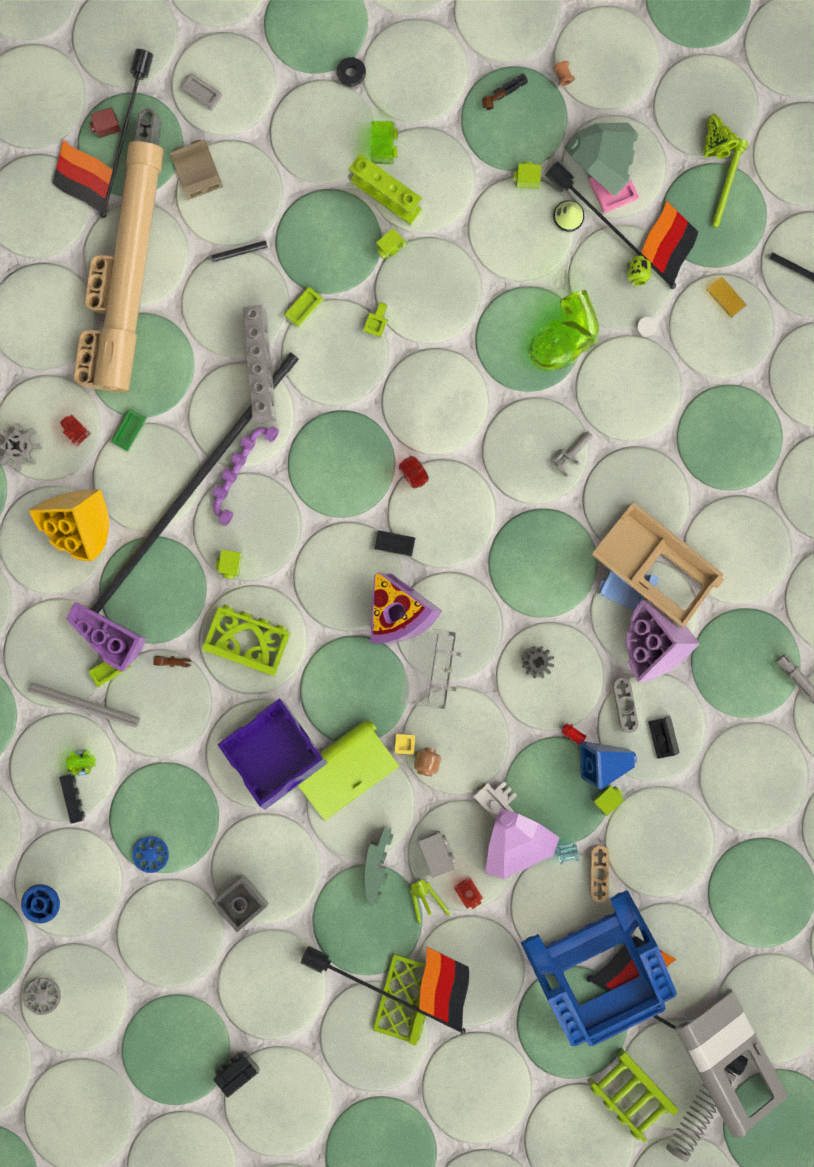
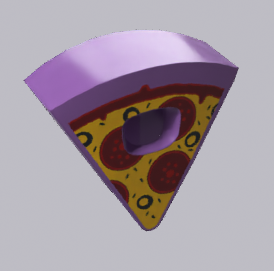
M376 573L374 575L371 643H396L409 640L427 630L442 613L440 608L394 574L384 575L383 573Z

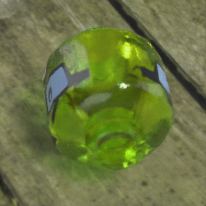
M87 749L72 751L66 757L67 770L74 776L90 774L93 767H96L95 755H91Z

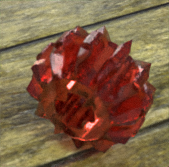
M414 456L405 458L399 464L401 474L412 488H421L428 482L429 476L426 470Z

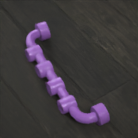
M274 426L270 428L258 427L249 437L245 435L241 440L240 445L243 446L241 453L235 452L231 459V462L234 463L232 469H226L222 475V479L225 480L222 487L216 486L213 492V496L216 497L213 503V511L220 518L219 523L227 526L232 520L233 512L227 509L222 511L220 506L227 497L231 485L237 479L239 470L244 466L249 452L254 448L258 436L264 434L265 439L273 443L278 436V428Z

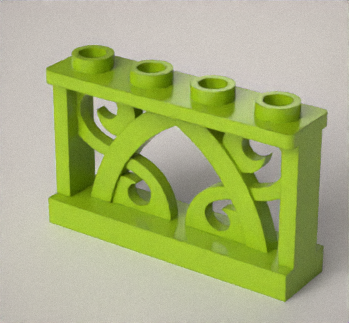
M223 605V608L218 606L202 650L276 676L291 635L290 632H287L288 628L279 624L277 627L269 625L271 621L259 618V621L251 619L252 614L241 611V614L233 612L234 608ZM224 616H229L233 619V623L230 625L225 622L226 627L230 629L227 632L220 626V620ZM238 618L246 620L248 622L238 625ZM259 626L265 627V628H267V629H269V630H267V631L263 634V632L261 631V629L259 628ZM217 629L223 635L215 645H211ZM252 629L261 647H252L246 651L244 656H241L240 644L233 636L241 631ZM273 633L278 634L281 638L280 645L269 648L268 644L276 641L271 640L270 635ZM228 639L235 643L233 650L228 649V644L231 643L227 641ZM262 650V653H258L259 657L257 659L252 657L253 651ZM269 651H278L273 667L269 666Z

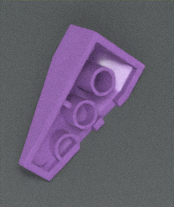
M74 602L66 618L107 664L122 672L137 658L147 640L142 635L77 602Z

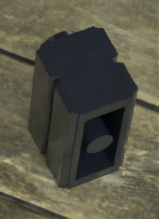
M247 1051L242 1054L240 1052L236 1053L230 1059L231 1063L225 1066L223 1064L215 1071L216 1075L213 1080L227 1098L259 1073L260 1068Z

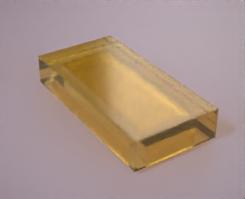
M723 277L719 278L707 289L708 293L730 318H733L747 305Z

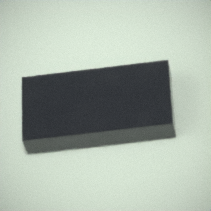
M378 530L375 550L412 557L416 537Z

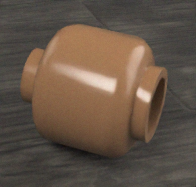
M425 747L424 751H418L414 763V768L418 770L417 774L432 777L433 774L438 773L441 757L439 754H436V749Z

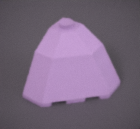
M500 808L488 847L485 873L504 880L519 871L532 867L536 863L554 856L560 837L531 819Z

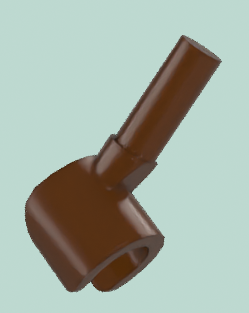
M502 89L493 96L483 97V108L487 110L493 109V101L505 94L506 91Z

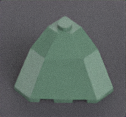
M628 122L595 123L576 132L564 148L587 173L616 197L629 182L630 175L628 174L629 165L633 163L635 152L633 144L634 141H637L638 133Z

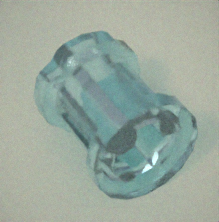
M576 844L565 848L557 847L560 864L570 860L579 861Z

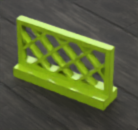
M394 954L384 991L387 993L389 991L391 995L395 996L404 990L409 999L407 1002L419 1008L420 992L418 996L412 999L407 988L416 984L420 991L419 981L423 977L417 980L412 969L418 966L425 968L426 963ZM397 960L403 961L408 968L400 974L395 967ZM410 972L415 982L405 986L400 976ZM398 978L402 989L394 993L390 984L392 980ZM382 995L373 1031L408 1041L409 1044L416 1046L420 1041L426 1016L414 1010V1014L407 1018L402 1009L405 1005H400L397 1001H395L397 1008L388 1012L385 1002L389 998ZM399 1009L404 1020L395 1024L390 1014ZM385 1016L388 1017L392 1024L388 1029L379 1027L380 1020ZM406 1022L409 1028L408 1036L400 1034L397 1026Z

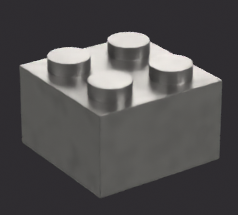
M244 874L212 902L236 932H239L269 904Z

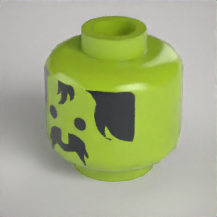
M634 256L626 264L627 280L635 286L647 284V281L651 279L650 261L644 259L643 256Z

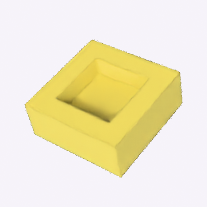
M396 734L395 753L414 755L415 735Z

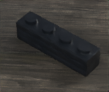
M72 773L59 777L70 824L84 821L86 815L82 811L81 806H83V803L79 799L78 794H80V791L76 787V776Z

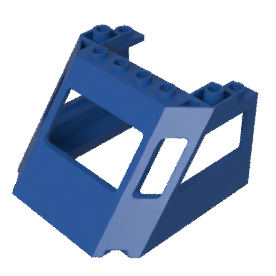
M628 890L617 893L614 897L610 898L615 913L606 915L601 920L590 923L576 932H571L566 937L553 941L546 947L539 934L530 936L520 942L571 1046H577L583 1042H587L589 1046H595L664 1012L666 1009L664 1003L675 998L677 995L659 947ZM637 927H639L645 945L636 948L631 938ZM624 943L639 972V977L583 1005H579L566 980L564 971ZM544 974H553L560 986L552 990Z

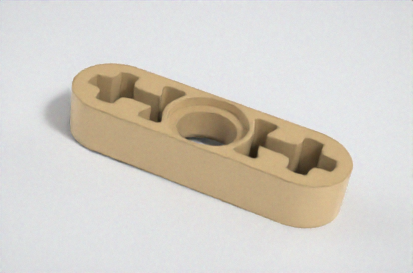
M602 845L594 846L590 854V895L594 901L599 903L604 902L609 895V852ZM598 849L605 853V856H601V862H605V866L601 864L594 865V862L598 863V857L595 856ZM598 868H602L605 871V876L602 879H597L594 876V872ZM594 881L597 883L605 882V885L601 884V890L605 892L601 895V898L594 894V892L598 891V885H594Z

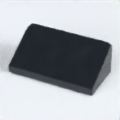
M671 716L648 721L657 759L679 754L680 751Z

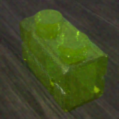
M371 121V161L374 164H394V158H397L398 146H394V140H398V128H394L393 121Z

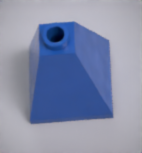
M586 741L580 742L581 779L597 789H603L635 767L637 756L634 751L632 752L622 747Z

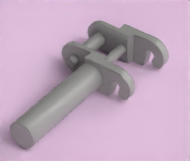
M587 431L569 451L568 455L565 453V449H559L560 453L555 459L551 458L552 463L558 465L557 469L566 477L569 474L565 472L563 465L570 459L575 464H580L575 456L593 437L592 434ZM564 455L566 459L560 464L558 460Z

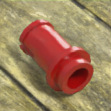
M566 723L561 730L564 737L567 736L579 746L580 742H584L587 737L586 734L574 728L572 723Z

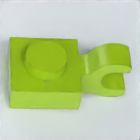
M380 302L376 314L369 313L363 329L364 332L379 338L382 337L388 319L383 318L387 310L386 304Z

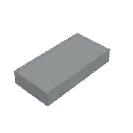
M190 73L180 88L181 91L211 111L223 96L221 92Z

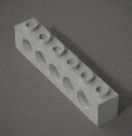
M262 305L243 307L252 417L258 424L277 421L267 312Z

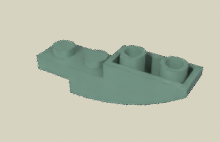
M384 826L379 843L370 842L365 863V891L368 904L373 907L374 902H379L382 892L378 890L381 884L385 885L388 876L385 873L386 868L379 865L380 863L384 864L387 853L384 852L386 844L390 845L394 834H391L392 829Z

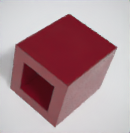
M112 107L90 114L92 121L89 122L93 133L98 134L99 138L121 131Z

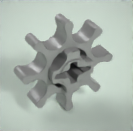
M15 422V431L10 435H7L4 430L0 429V434L5 439L4 443L0 445V450L2 449L5 452L4 457L0 460V464L5 465L8 460L13 459L15 461L14 469L21 471L20 464L22 460L28 459L33 465L37 463L31 458V451L36 448L42 449L43 446L39 443L32 444L30 441L32 435L36 434V430L30 428L28 433L21 434V425ZM13 442L19 444L23 452L17 450Z

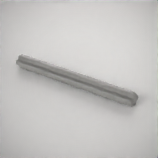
M32 683L29 692L132 727H137L140 722L139 717L36 683Z

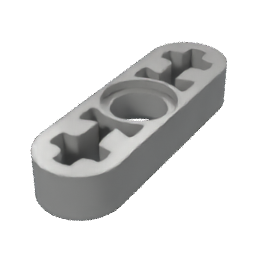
M620 677L613 682L620 727L623 731L632 733L637 730L639 725L632 687L627 678ZM621 680L627 684L624 692L625 694L629 693V697H618V694L622 695L621 689H617V685L620 684ZM624 699L629 700L631 703V707L627 711L622 710L620 707V703ZM633 712V716L629 715L630 721H634L631 729L624 726V723L627 722V717H622V713L628 714Z

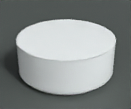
M644 317L637 324V331L643 337L652 336L657 329V324L651 317Z

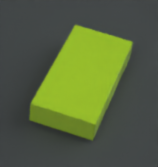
M308 286L284 313V316L299 328L323 301V298Z
M105 661L88 671L97 687L104 685L123 673Z

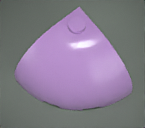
M642 600L633 612L630 619L632 621L630 629L626 634V648H628L630 658L628 662L638 682L650 681L667 673L681 663L700 644L686 625L682 629L648 600Z

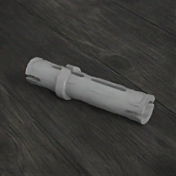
M783 654L776 660V663L785 671L786 676L789 679L791 678L814 704V686L802 674L800 667L795 666L787 655Z

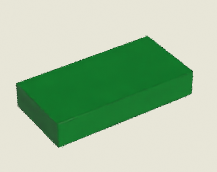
M129 409L111 442L129 451L147 418Z

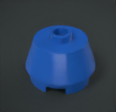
M44 884L34 885L27 889L21 900V909L24 916L34 923L42 924L51 921L57 915L60 908V899L57 892Z

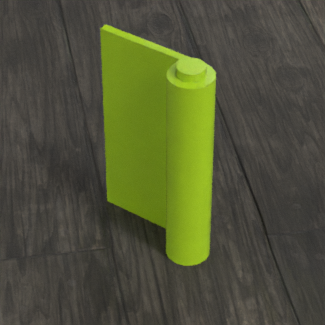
M365 719L320 753L328 764L298 785L325 821L399 767V764L375 733L377 728L371 720L367 722Z

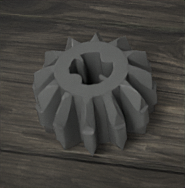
M533 646V654L528 650L525 651L529 658L522 657V660L528 661V664L522 665V668H530L526 672L527 675L534 671L533 678L537 677L538 672L540 677L544 678L543 671L547 674L551 673L547 666L554 667V664L548 663L549 660L554 659V656L547 658L550 650H546L543 654V646H540L537 653L536 647ZM540 657V661L543 660V664L537 668L535 667L536 664H533V660Z

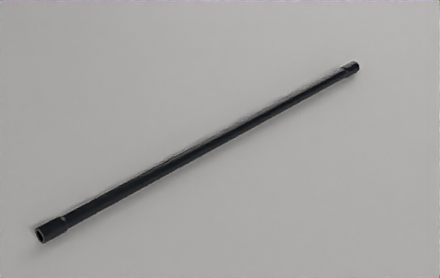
M291 352L273 375L274 389L299 360ZM251 404L89 609L97 613L102 610L252 419Z

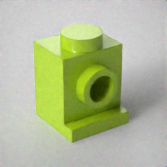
M392 228L376 242V252L382 259H387L390 255L393 257L399 252L400 246L403 249L406 247V241Z

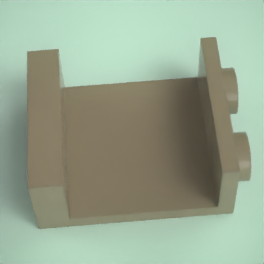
M206 140L193 141L191 145L177 147L170 153L188 200L223 187Z

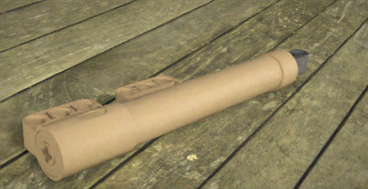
M145 108L139 113L135 141L129 142L127 148L126 175L114 256L97 255L93 257L90 263L85 304L86 307L95 313L105 315L104 325L101 331L85 330L81 333L74 371L75 382L90 389H101L118 393H128L130 389L137 341L136 328L156 190L164 156V150L159 146L162 120L149 108ZM91 356L90 361L87 363V358ZM88 374L87 380L84 381V377Z

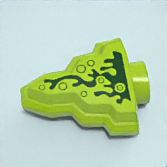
M713 113L708 116L707 120L708 133L704 138L703 156L704 158L716 156L717 159H723L731 154L730 150L736 147L740 141L737 134L732 133L730 127L724 126L723 120Z

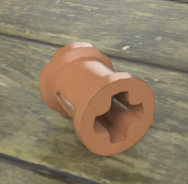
M562 61L553 67V71L557 73L559 78V86H566L575 80V77L571 75L568 68V61Z

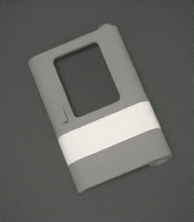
M729 990L727 995L695 1019L686 1020L676 1026L675 1029L732 1137L742 1138L747 1135V1131L788 1097L733 990ZM746 1050L749 1051L772 1095L771 1099L750 1117L747 1116L724 1072V1068Z

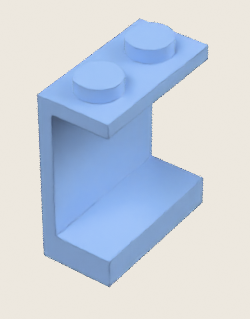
M606 569L608 575L606 579H601L598 586L600 595L634 611L642 600H647L610 569ZM644 575L645 580L655 587L659 578L654 575Z

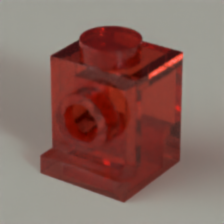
M73 415L66 416L60 422L61 426L65 429L63 433L70 440L74 438L71 442L77 447L91 434Z
M471 877L454 886L466 909L469 907L474 909L482 903L480 900L483 899V896ZM471 890L473 895L471 897L466 896V891Z

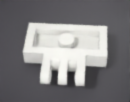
M505 781L495 790L487 783L474 795V798L495 820L500 808L514 812L508 804L517 794L514 792L508 797L507 794L512 790L510 787L504 792L502 791V788L506 786Z

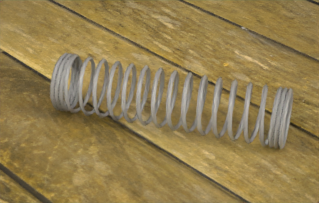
M724 1068V1072L732 1085L731 1081L735 1080L736 1075ZM699 1090L702 1094L706 1095L712 1100L710 1095H708L702 1090ZM698 1095L696 1097L708 1104L714 1111L703 1107L694 1100L693 1103L703 1108L710 1116L701 1113L692 1106L689 1107L702 1115L708 1122L697 1118L688 1111L686 1113L698 1120L705 1128L696 1125L686 1117H683V1119L697 1127L701 1133L692 1130L682 1122L680 1124L692 1131L699 1139L677 1128L679 1132L689 1137L695 1144L687 1142L676 1133H674V1136L687 1143L692 1150L683 1147L674 1139H670L674 1144L668 1143L666 1147L672 1155L684 1162H688L691 1157L690 1152L694 1151L692 1146H697L695 1140L700 1141L699 1135H704L701 1129H707L705 1124H710L708 1118H713L711 1113H716L714 1108L716 1105L707 1102Z

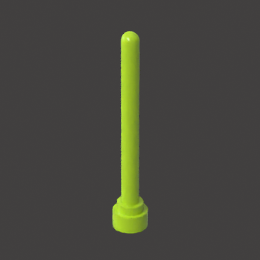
M739 138L740 143L732 150L734 153L712 221L713 227H718L740 156L746 151L749 143L745 139Z

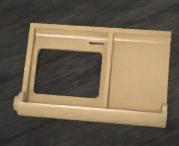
M635 502L628 507L591 554L682 629L714 586L718 588L724 581L722 578L723 573ZM660 554L667 557L701 585V590L686 610L681 609L644 578V575Z

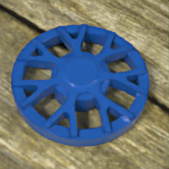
M145 837L139 840L133 849L135 865L146 873L158 872L165 867L169 859L168 847L158 837ZM150 840H156L154 847L149 846ZM142 842H143V843L146 845V847H147L145 850H142V849L139 847V845H140ZM162 845L165 850L159 853L156 848ZM136 853H143V858L137 859ZM159 856L165 857L163 863L157 860ZM143 860L148 862L145 868L140 865ZM152 862H155V863H156L157 869H153V870H152V868H151V863H152Z

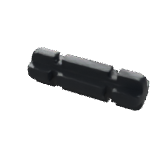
M522 73L516 79L513 78L502 85L501 88L499 87L494 90L493 95L502 89L506 91L497 101L503 99L505 95L507 96L516 91L520 86L522 87L527 84L528 79L526 75Z

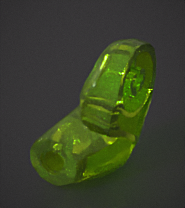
M586 290L574 292L561 299L559 318L546 323L531 339L528 346V355L536 368L543 371L563 369L573 364L582 353L595 346L599 333V323Z

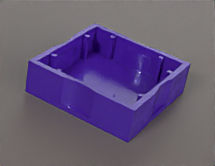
M280 698L260 712L250 723L237 729L217 744L231 766L238 771L244 785L259 807L265 810L328 764L286 703Z

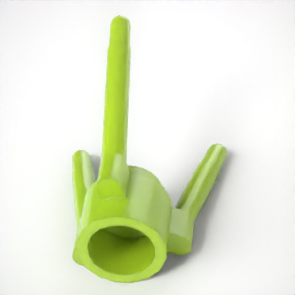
M421 879L410 885L411 890L409 891L412 895L418 923H421L417 897L422 899L428 915L432 914L425 898L428 895V891L445 913L450 915L449 910L432 889L429 882L426 883L424 879Z

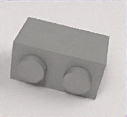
M440 831L418 840L433 878L454 870L453 864L456 861L453 853H448L446 846L449 843L445 834L441 835Z

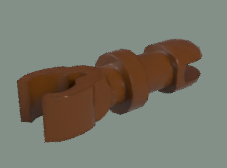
M155 656L153 665L187 668L191 664L185 662H191L192 660L190 658H175V656H171V658Z

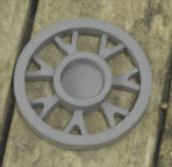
M49 978L33 980L24 992L25 1005L31 1012L38 1015H46L53 1012L61 1000L59 986ZM42 981L48 982L47 988H41ZM33 984L38 988L36 992L30 988ZM52 987H54L57 991L54 994H50L49 989H51ZM28 995H34V1000H28ZM50 998L57 999L55 1005L49 1002ZM34 1002L39 1004L37 1010L32 1007ZM47 1004L49 1010L43 1011L42 1005Z

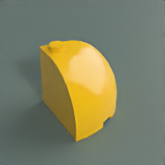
M101 489L80 490L58 495L39 503L29 510L39 531H44L51 539L49 542L59 551L64 550L68 552L72 558L82 561H93L100 555L106 545L109 534V515Z

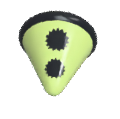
M563 201L554 209V222L563 231H575L584 222V210L576 201Z

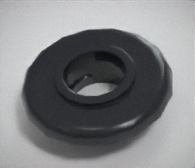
M348 57L339 63L337 77L342 84L356 86L365 79L366 68L360 59ZM354 68L357 73L355 76H348L346 71Z

